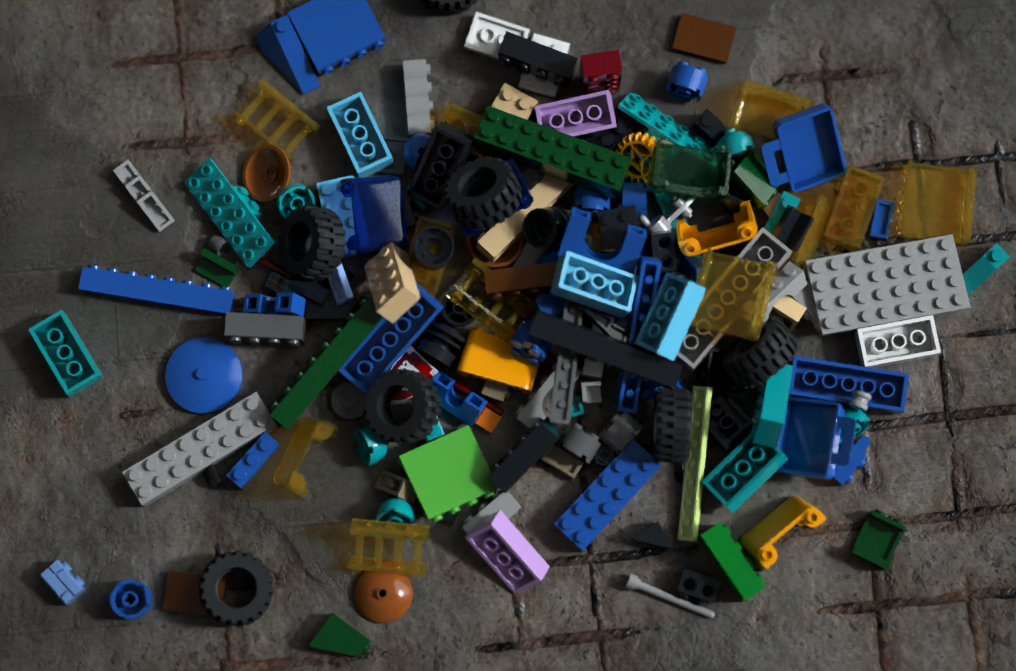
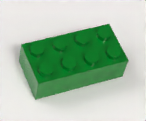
M719 522L700 535L698 539L741 602H744L764 589L763 584L765 581L759 573L755 574L752 569L754 565L748 557L744 558L740 552L743 549L738 541L731 539L729 536L731 531L727 525H722Z

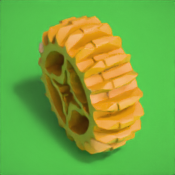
M637 132L636 135L631 133L629 137H624L622 139L623 142L618 143L619 148L615 152L628 156L630 146L632 148L630 150L632 161L625 179L631 177V182H636L637 180L638 182L645 181V183H648L651 179L657 178L656 174H660L662 172L660 168L665 165L661 162L665 159V156L660 154L664 151L663 148H658L660 142L654 143V136L649 138L648 133L642 136L641 132ZM642 145L645 146L649 151L644 150ZM638 156H641V157L646 156V157H644V158L641 159V160H639V159L634 160V159L637 158ZM650 157H652V165L650 169H648V160Z

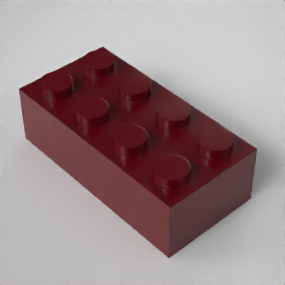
M619 50L581 55L579 81L582 95L609 90L611 95L619 92L623 73Z

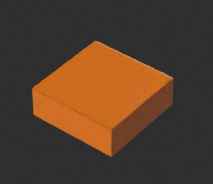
M485 407L475 424L492 434L502 417Z

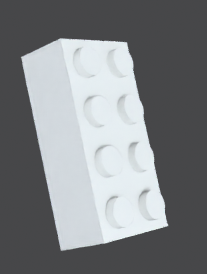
M933 315L861 328L854 332L860 364L863 367H880L933 357L941 353Z

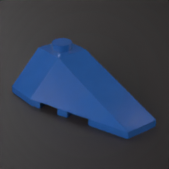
M287 15L270 22L255 35L263 54L275 64L303 95L320 87Z

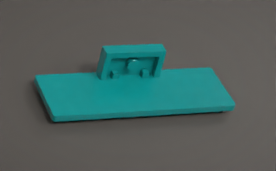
M629 93L619 103L618 108L648 128L646 133L649 134V138L655 137L654 143L660 142L658 148L664 149L660 154L665 156V160L672 164L680 150L710 170H713L720 162L717 147L711 146L701 136H696L686 126L675 122L671 116L664 115L658 111L656 106L643 101L639 95Z
M207 158L184 181V184L248 268H251L275 244L274 240L258 221L263 216L259 210V205L251 200L248 196L249 192L244 187L232 186L211 158Z

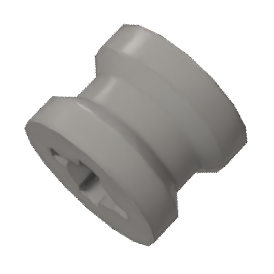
M853 390V398L849 401L848 405L861 411H867V403L871 400L872 396L863 391Z

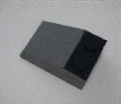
M713 390L708 434L729 455L751 433L754 422L723 390Z

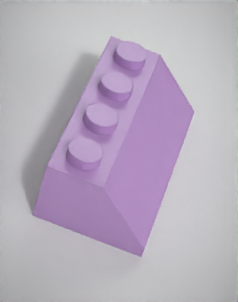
M609 90L534 106L538 124L573 137L617 127L613 101Z
M501 510L486 517L465 537L514 594L542 581L550 567Z

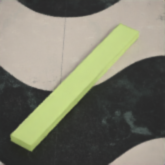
M693 386L690 453L688 461L685 462L677 540L697 542L702 481L704 478L713 387Z

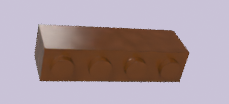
M558 262L484 271L486 294L492 300H500L504 296L518 298L522 297V294L540 295L542 292H551Z

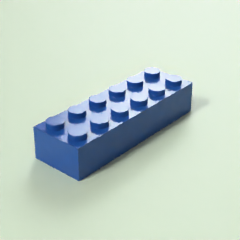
M417 282L416 285L420 299L394 323L383 317L338 370L365 394L370 391L368 389L369 385L376 383L375 378L378 375H383L385 371L395 364L444 307L443 304Z
M793 356L790 365L793 366L788 397L835 401L843 406H849L848 403L853 398V390H859L872 396L871 400L867 403L869 410L894 414L904 412L909 378L908 373Z
M633 439L557 520L554 526L583 552L662 465L654 460V457Z

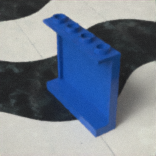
M311 0L287 12L319 76L322 74L328 75L334 71V68L346 66L351 62L350 60L356 57L362 58L367 55L368 51L380 49L386 43V37L366 0Z

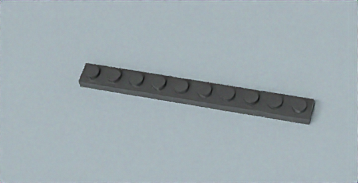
M585 235V242L591 249L592 236ZM564 298L562 319L582 325L583 312L577 307L578 303ZM562 346L558 348L549 423L569 426L578 355L569 353L567 348Z

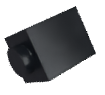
M707 108L694 121L692 126L715 147H717L719 139L725 135L724 132L727 131L721 120Z

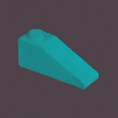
M998 243L963 274L967 295L973 292L1010 258Z

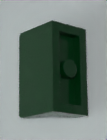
M203 248L200 254L202 258L195 271L223 287H229L239 268Z

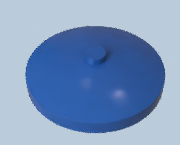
M200 337L183 343L173 352L166 366L165 381L171 397L182 408L197 414H211L226 408L236 398L241 389L243 370L238 356L227 344L218 339Z

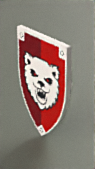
M411 345L391 368L392 371L394 369H407L420 372L431 380L439 372ZM402 388L395 393L391 401L406 400L413 397V395L407 388Z

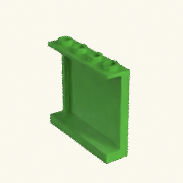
M469 425L402 454L397 458L399 466L403 467L425 513L426 522L432 521V523L443 519L442 515L448 512L452 515L460 511L459 507L464 505L470 507L478 503L477 499L484 497V499L490 498L495 495L494 491L499 488L489 478L492 473Z

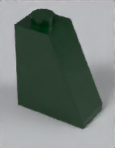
M334 613L330 615L309 644L314 648L358 657L362 654L365 656L372 647L369 645L370 639Z

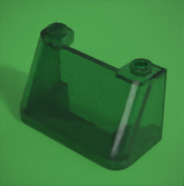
M659 137V139L655 140L646 181V191L710 201L721 200L728 195L732 150L726 149V146L715 145L710 150L674 145L670 138Z

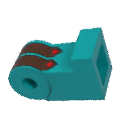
M274 272L271 273L265 284L267 288L276 292V294L293 292L299 296L301 295L287 286L289 280Z

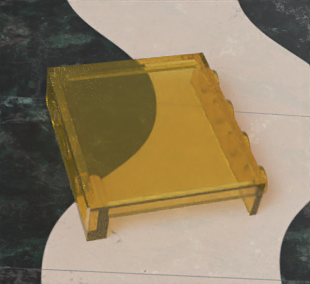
M909 159L906 165L902 167V176L905 177L904 183H901L900 194L903 197L902 202H899L898 213H901V217L896 225V232H899V238L923 240L953 234L955 244L968 245L971 241L977 167H969L968 169L912 163V160Z
M708 248L707 253H704L702 257L703 267L701 272H698L696 279L697 285L706 290L690 326L758 341L778 272L777 264L772 261L762 263L715 253L711 248Z

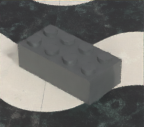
M226 312L224 335L229 341H232V344H243V341L251 342V345H262V342L270 343V346H281V343L289 344V347H300L301 344L305 345L307 321L304 316Z

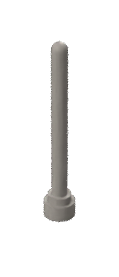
M631 573L625 586L627 589L643 590L708 618L715 616L714 611L641 582L637 575Z

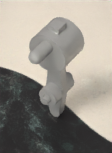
M693 191L685 199L681 196L676 197V195L672 197L673 201L671 204L675 209L666 218L660 214L649 221L645 215H640L639 221L644 226V229L647 230V233L664 230L674 232L671 222L680 214L683 218H690L692 216L693 210L689 205L698 197V193ZM662 237L659 240V244L662 242L666 243V238Z

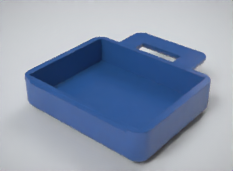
M822 103L774 121L773 131L776 140L763 144L761 148L771 186L776 187L786 183L792 191L800 192L846 174L847 168L834 112L827 104ZM775 151H779L784 171L780 174L774 155Z
M789 396L784 426L777 443V447L785 454L788 460L776 472L784 475L830 480L834 475L835 465L846 466L850 462L856 428L855 419L844 417V406L835 401ZM844 429V431H843V436H842V442H841V448H840V454H838V448H839L841 430Z

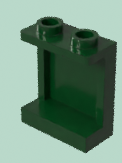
M752 150L740 156L722 178L727 184L735 180L755 202L752 206L753 212L759 208L761 210L770 203L768 200L778 192L776 189L779 186H771L765 164Z
M875 509V511H869L849 554L885 571L888 570L891 564L890 560L907 527L903 526L904 522L896 518L891 520L885 517L886 514Z

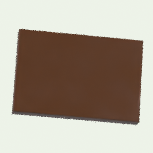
M682 13L672 50L727 64L736 27Z
M168 571L163 610L207 615L199 598L198 590L201 575ZM221 578L217 587L218 595L222 602H224L227 578Z

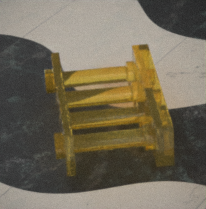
M261 79L257 83L260 89L259 94L241 114L236 110L232 112L235 117L234 121L241 127L244 125L268 145L276 146L283 150L276 142L290 125L298 120L303 124L302 129L283 150L292 164L294 162L293 157L290 155L308 133L311 134L313 132L317 135L321 131L320 125L264 79ZM270 97L274 100V105L254 126L247 118L265 98ZM285 109L288 112V117L269 138L261 130L279 110Z
M475 257L464 270L469 274L460 287L454 284L446 296L507 343L516 332L511 327L520 315L525 318L533 309V302L523 294L522 297L518 298L504 296L503 299L497 300L490 311L481 304L487 296L484 271L491 269ZM474 280L484 286L475 299L466 293ZM506 303L514 311L507 321L503 322L496 315Z
M352 518L350 535L356 536L355 556H350L347 569L409 574L415 577L425 576L427 563H421L422 542H428L430 526ZM364 536L375 537L374 558L363 557ZM383 538L395 539L394 560L382 559ZM403 540L414 541L413 562L401 561Z

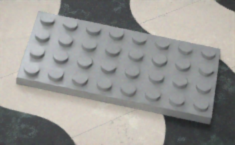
M953 234L811 259L804 262L821 336L971 308Z

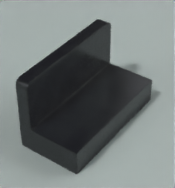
M787 205L772 235L790 250L797 252L814 218Z

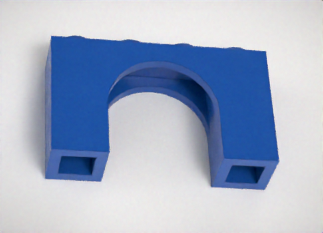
M572 207L557 256H561L566 251L634 274L647 237V230L628 224L622 243L615 251L606 254L597 253L587 246L584 239L591 213Z

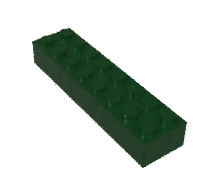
M491 106L486 108L473 143V148L615 200L618 199L632 158Z
M368 294L367 297L363 295L356 303L359 305L356 310H350L344 317L346 320L344 324L336 326L332 331L333 337L329 341L326 339L320 345L321 351L317 355L313 354L306 362L308 366L305 370L300 369L297 372L292 385L289 383L282 390L283 396L279 400L276 398L270 404V416L287 430L382 320L383 316L376 312L371 295Z

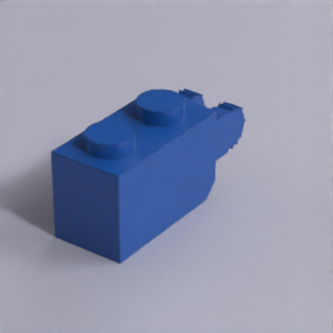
M862 436L852 445L848 465H835L834 475L831 479L839 486H842L844 483L847 485L854 477L852 475L856 468L860 470L865 464L864 458L866 454L864 452L870 444L869 437Z

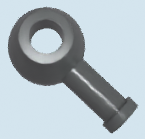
M216 235L208 242L213 253L218 256H222L230 246L225 237Z

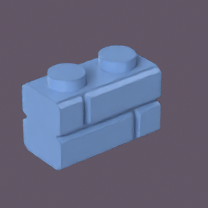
M56 560L40 577L65 605H69L86 590L83 586L85 582L78 575L74 576L70 572L72 568L65 560L63 562Z

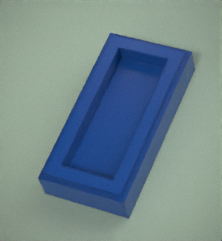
M879 199L875 200L868 237L888 240L895 203Z

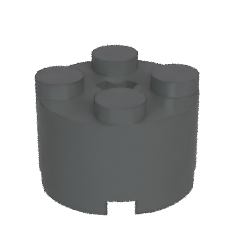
M619 412L610 422L613 425L609 424L598 437L614 453L619 455L623 448L640 432L643 426L628 412Z
M576 422L566 427L556 443L559 447L563 445L565 447L564 451L583 462L586 459L585 462L588 465L601 446L597 435L589 432V434L585 433L583 427Z

